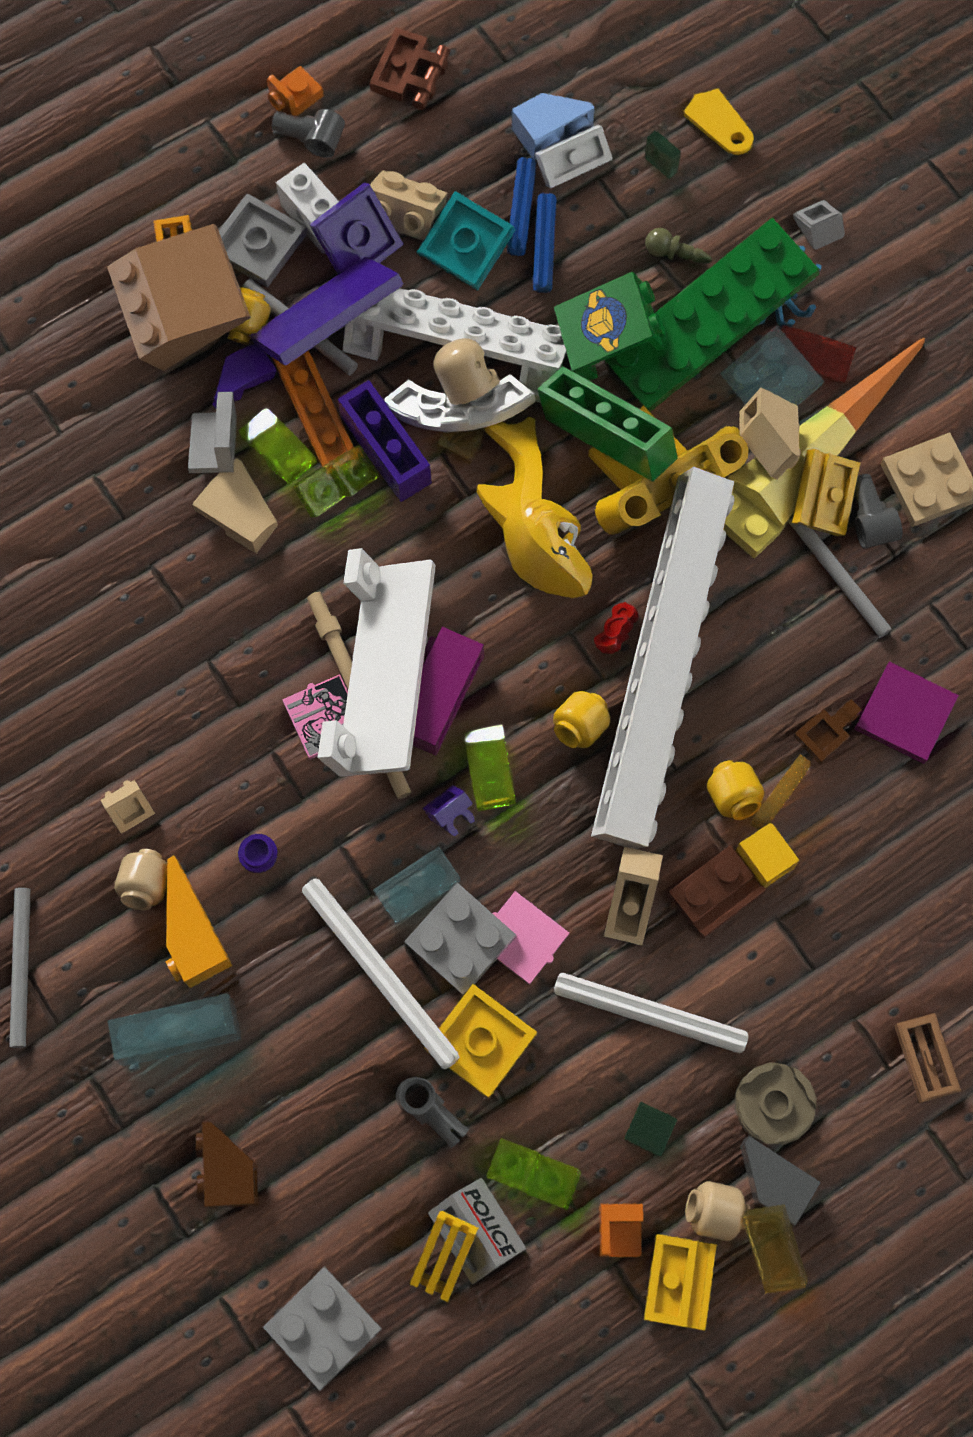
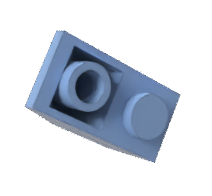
M541 93L512 109V131L530 156L536 160V152L592 127L594 107L590 102Z

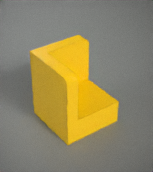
M772 823L767 824L740 842L735 851L755 875V879L764 888H767L792 871L800 861Z

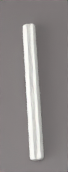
M316 878L302 888L304 896L440 1067L447 1069L455 1064L460 1058L456 1049L321 881Z

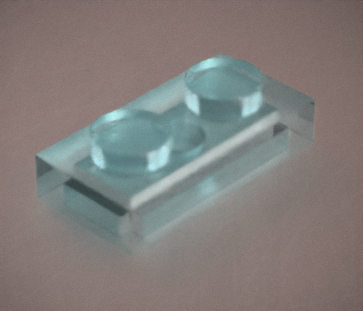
M438 846L373 889V891L396 925L452 888L456 883H460L461 878Z

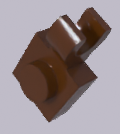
M852 699L832 717L823 708L794 734V738L821 765L849 740L850 736L844 729L859 717V713L862 710Z

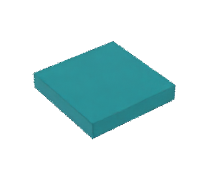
M454 191L417 253L478 291L516 229L510 223Z

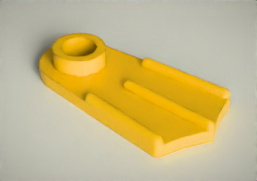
M719 89L694 95L692 101L684 110V117L730 154L741 155L752 148L754 140L752 131ZM740 140L742 143L734 144L732 141Z

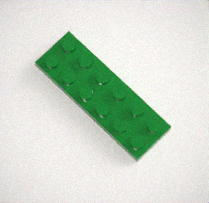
M772 217L655 312L659 315L665 329V333L661 335L664 349L657 351L649 342H645L606 359L604 362L636 400L651 412L819 275V268Z

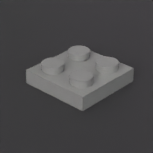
M247 193L220 228L219 233L232 268L268 288L307 235V229L303 224Z
M456 883L404 942L461 994L465 995L471 985L475 984L517 935L460 884Z
M323 1267L263 1326L319 1391L382 1330L326 1267Z

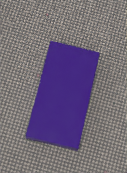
M365 256L249 336L256 347L283 365H288L402 287L403 282L397 272Z

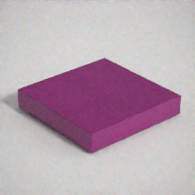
M889 661L854 730L925 764L959 695Z

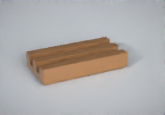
M933 1013L895 1024L894 1027L919 1103L961 1092L936 1014ZM927 1024L947 1087H941L921 1027L922 1025ZM911 1028L932 1088V1091L929 1092L927 1090L916 1057V1053L908 1032V1029Z

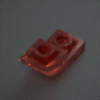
M782 325L770 361L799 372H810L837 383H845L857 347L815 333Z

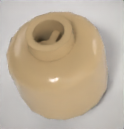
M141 849L139 852L130 853L123 857L114 886L116 893L121 898V902L129 908L144 911L163 901L167 889V862L162 859L161 854L151 849Z
M706 1181L698 1189H693L690 1192L685 1214L687 1221L691 1223L694 1232L698 1235L730 1241L736 1238L741 1229L747 1228L751 1211L750 1206L745 1204V1198L740 1189Z

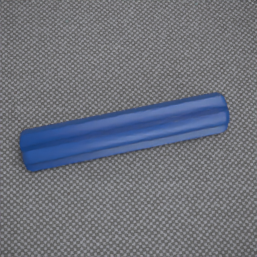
M521 157L517 162L510 224L515 227L516 231L507 244V253L511 256H523L526 253L536 173V161L533 158Z
M541 193L537 197L533 289L538 293H548L552 290L556 196L552 193Z

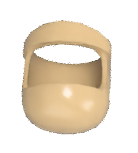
M468 338L456 339L444 345L435 356L433 362L434 370L451 404L458 405L471 402L485 395L500 382L495 370L487 369L484 360L485 352L475 340Z

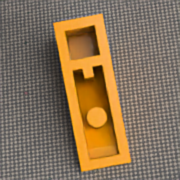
M174 855L167 859L166 947L172 958L166 960V964L176 982L183 979L188 987L192 988L233 965L181 864Z

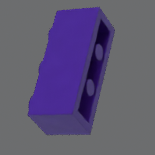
M369 380L338 398L341 419L400 502L432 484L430 464Z

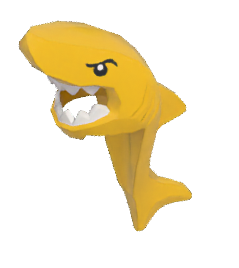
M528 417L517 424L499 422L483 427L485 432L510 455L515 464V475L512 484L504 486L478 484L477 494L483 505L503 529L506 551L512 568L521 579L534 588L546 593L569 598L587 595L592 585L591 568L578 552L576 546H573L580 534L581 524L576 516H573L562 506L552 501L541 499L543 470L541 452L537 445L535 419ZM560 528L563 532L569 530L570 532L562 539L558 535L557 529Z

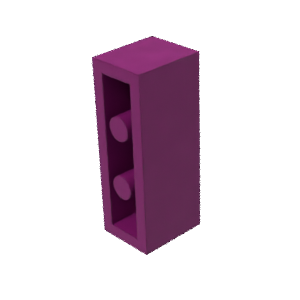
M445 627L441 628L437 638L431 636L425 646L424 657L426 660L422 669L413 746L437 756L484 658V644Z

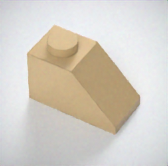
M624 846L604 937L643 945L663 855Z

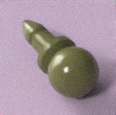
M655 228L646 236V249L655 257L667 255L668 259L672 260L673 256L677 255L686 260L691 259L695 263L712 262V257L702 249H695L693 246L685 243L680 244V236L676 235L673 237L667 229Z

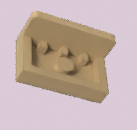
M382 170L370 184L395 230L423 241L433 226V220L445 206L448 194L438 190L432 184L418 183L404 178L400 173L392 171L386 172Z

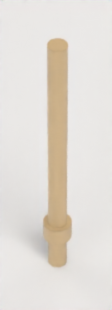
M314 592L307 597V600L317 620L315 627L321 640H326L349 689L352 660L340 636L342 629L336 616H331L321 592ZM402 771L386 773L397 799L405 798L412 793Z

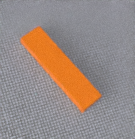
M309 350L288 365H283L271 357L327 480L329 481L360 468L361 461Z

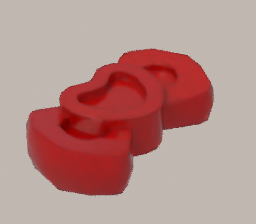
M622 602L612 608V617L605 622L604 632L598 634L593 639L595 646L603 654L618 652L621 650L622 643L629 639L628 633L633 629L634 623L640 618L638 610L630 603Z

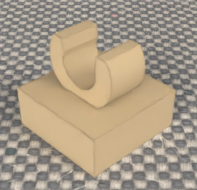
M135 780L132 782L124 781L122 788L113 793L107 791L105 798L101 799L104 808L121 834L155 814Z

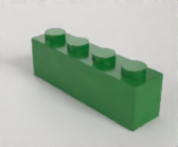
M562 366L537 388L547 421L653 482L678 459L672 427Z

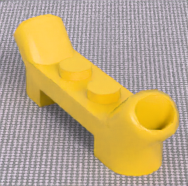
M724 427L714 436L678 456V459L653 482L642 477L620 491L600 499L595 508V515L599 525L605 532L615 535L633 526L644 525L660 516V512L672 505L678 476L692 467L723 478L741 468L748 458L749 447L743 437L740 436V430L736 427Z

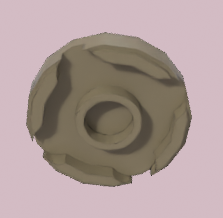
M767 1063L755 1067L741 1080L735 1093V1112L741 1127L750 1137L768 1145H784L798 1140L810 1129L815 1116L817 1098L811 1082L800 1070L785 1064Z

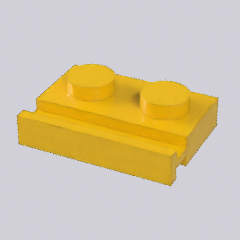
M817 449L807 450L792 523L805 525L808 528L835 536H846L860 463L830 453L826 454Z
M659 1234L655 1235L644 1320L698 1330L706 1329L717 1244Z

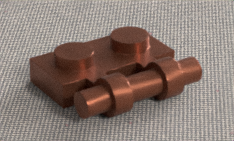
M395 27L369 83L370 91L403 102L407 91L413 92L416 95L412 105L419 110H424L427 102L434 98L439 76L444 75L448 67L447 59L450 49L444 45H439L435 53L427 51V37ZM419 66L427 69L423 78L415 76Z

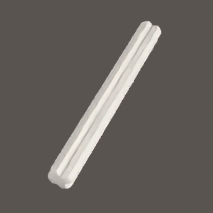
M560 973L557 977L554 987L556 995L733 1052L742 1053L746 1048L748 1033L744 1030L566 973Z

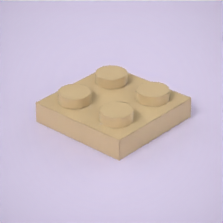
M951 433L882 459L881 466L912 527L973 504V476Z

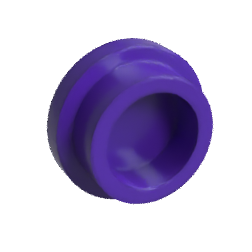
M264 834L248 836L242 841L238 849L240 863L246 870L252 873L268 871L274 866L278 857V850L274 841Z

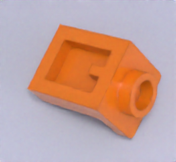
M301 66L280 81L273 74L266 79L269 90L267 94L269 102L278 112L283 110L288 115H300L324 96L323 88Z

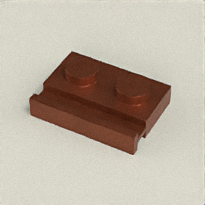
M729 845L672 888L667 895L689 923L700 933L701 938L704 939L761 896L766 889L763 885H760L752 871Z

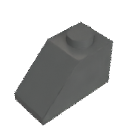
M748 1136L740 1148L754 1204L762 1209L760 1216L779 1229L784 1224L788 1227L795 1226L821 1182Z

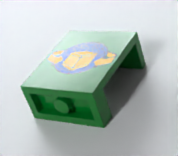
M632 271L554 306L572 372L590 381L598 377L595 364L638 345L649 342L657 351L664 349L661 335L665 333V329L659 315L653 312L651 303L655 301V296L648 281L642 282Z

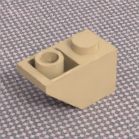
M761 387L740 410V436L746 441L747 446L772 478L778 479L788 468H793L800 458L798 406Z

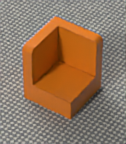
M601 1204L599 1206L600 1257L641 1256L643 1204Z

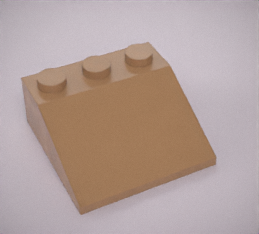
M214 224L135 248L107 266L139 359L163 371L251 318L219 230Z

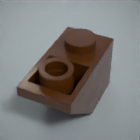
M202 1122V1133H196L197 1158H203V1174L197 1175L198 1200H204V1207L209 1209L259 1206L258 1164L212 1122Z

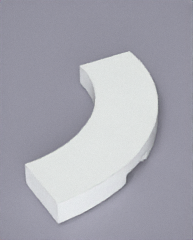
M509 374L485 395L465 404H451L445 393L424 389L409 379L387 396L384 402L395 417L405 423L428 430L458 432L479 429L502 422L528 408L536 402L532 391Z

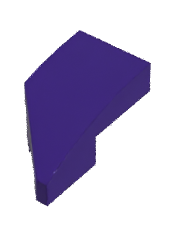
M253 344L225 358L212 404L215 409H217L218 392H233L235 402L241 399L245 389L274 379L277 369L261 349Z

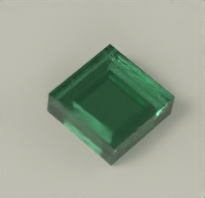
M655 130L646 139L644 158L670 179L678 172L681 151Z
M640 1101L623 1140L655 1156L661 1157L678 1119Z

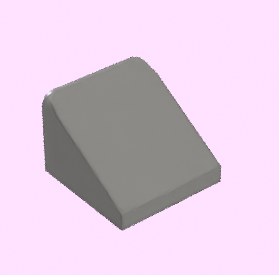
M825 200L793 214L796 223L814 249H819L839 240L845 234L842 214Z

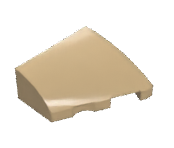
M238 458L234 459V472H220L192 504L196 512L222 527L227 536L256 554L278 526L275 517L254 484L243 462Z

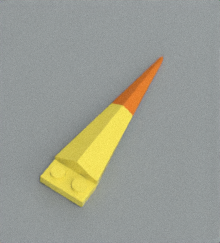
M925 338L915 342L801 424L799 430L800 458L793 468H788L778 479L772 478L756 457L730 475L727 479L734 481L731 494L734 496V505L725 519L723 530L726 531V535L754 559L773 542L794 515L807 450L817 449L820 452L838 456L923 347Z

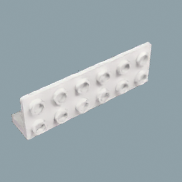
M401 288L346 324L343 342V352L378 360L382 350L384 330L440 345H446L451 341L461 338L472 339L480 344L485 352L484 356L522 365L519 382L532 391L536 402L540 403L537 388L561 368L567 354L560 328L557 325L546 326L531 322L521 316L511 317L495 313L486 307L476 308L460 304L451 298L440 299L425 295L419 290H405Z
M362 548L348 550L344 584L361 601L344 724L342 726L337 720L323 722L317 757L340 777L407 771L410 768L436 567L432 560L379 567Z

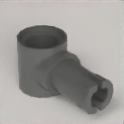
M326 109L318 110L315 116L306 115L305 118L277 111L272 120L274 134L297 138L305 144L307 150L322 158H330L335 154L345 127V121L339 114Z
M870 474L859 475L854 497L859 508L855 518V530L861 547L867 549L901 540L903 532L898 512L893 507L887 508L885 502L880 501Z
M413 1077L404 1080L399 1085L396 1092V1100L399 1107L406 1113L411 1114L420 1124H428L450 1148H453L460 1141L450 1131L451 1129L460 1137H463L468 1132L469 1128L464 1126L442 1105L444 1100L435 1092L434 1087L429 1081ZM413 1084L421 1085L426 1092L424 1104L417 1108L410 1107L405 1100L406 1090Z

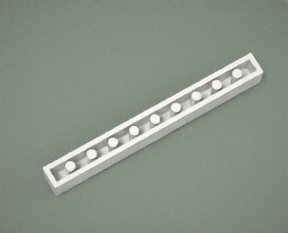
M692 467L678 476L591 837L633 849L648 847L657 831L655 815L657 807L663 801L666 793V784L663 783L666 769L671 765L675 755V747L672 746L675 731L680 728L683 721L684 711L681 709L683 697L688 692L692 683V673H690L692 659L697 655L701 645V638L698 637L700 625L705 620L709 611V601L706 600L709 587L713 585L718 572V567L715 565L717 553L721 550L726 539V531L723 530L725 519L734 505V496L731 495L734 481L696 467Z

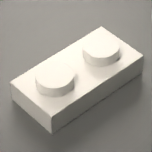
M601 125L592 126L535 153L546 187L549 188L613 160Z

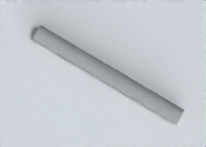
M250 278L244 283L242 288L251 289L265 295L264 301L270 305V312L277 317L289 309L253 279ZM324 339L314 346L315 349L346 374L351 375L357 369L358 364L329 340Z
M792 517L788 521L879 638L888 634L892 630L890 625L817 533L805 525L792 523Z
M29 888L14 889L9 1044L11 1048L26 1047L31 892Z

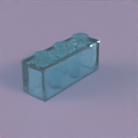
M228 993L108 1020L114 1061L123 1067L242 1040L235 1003Z

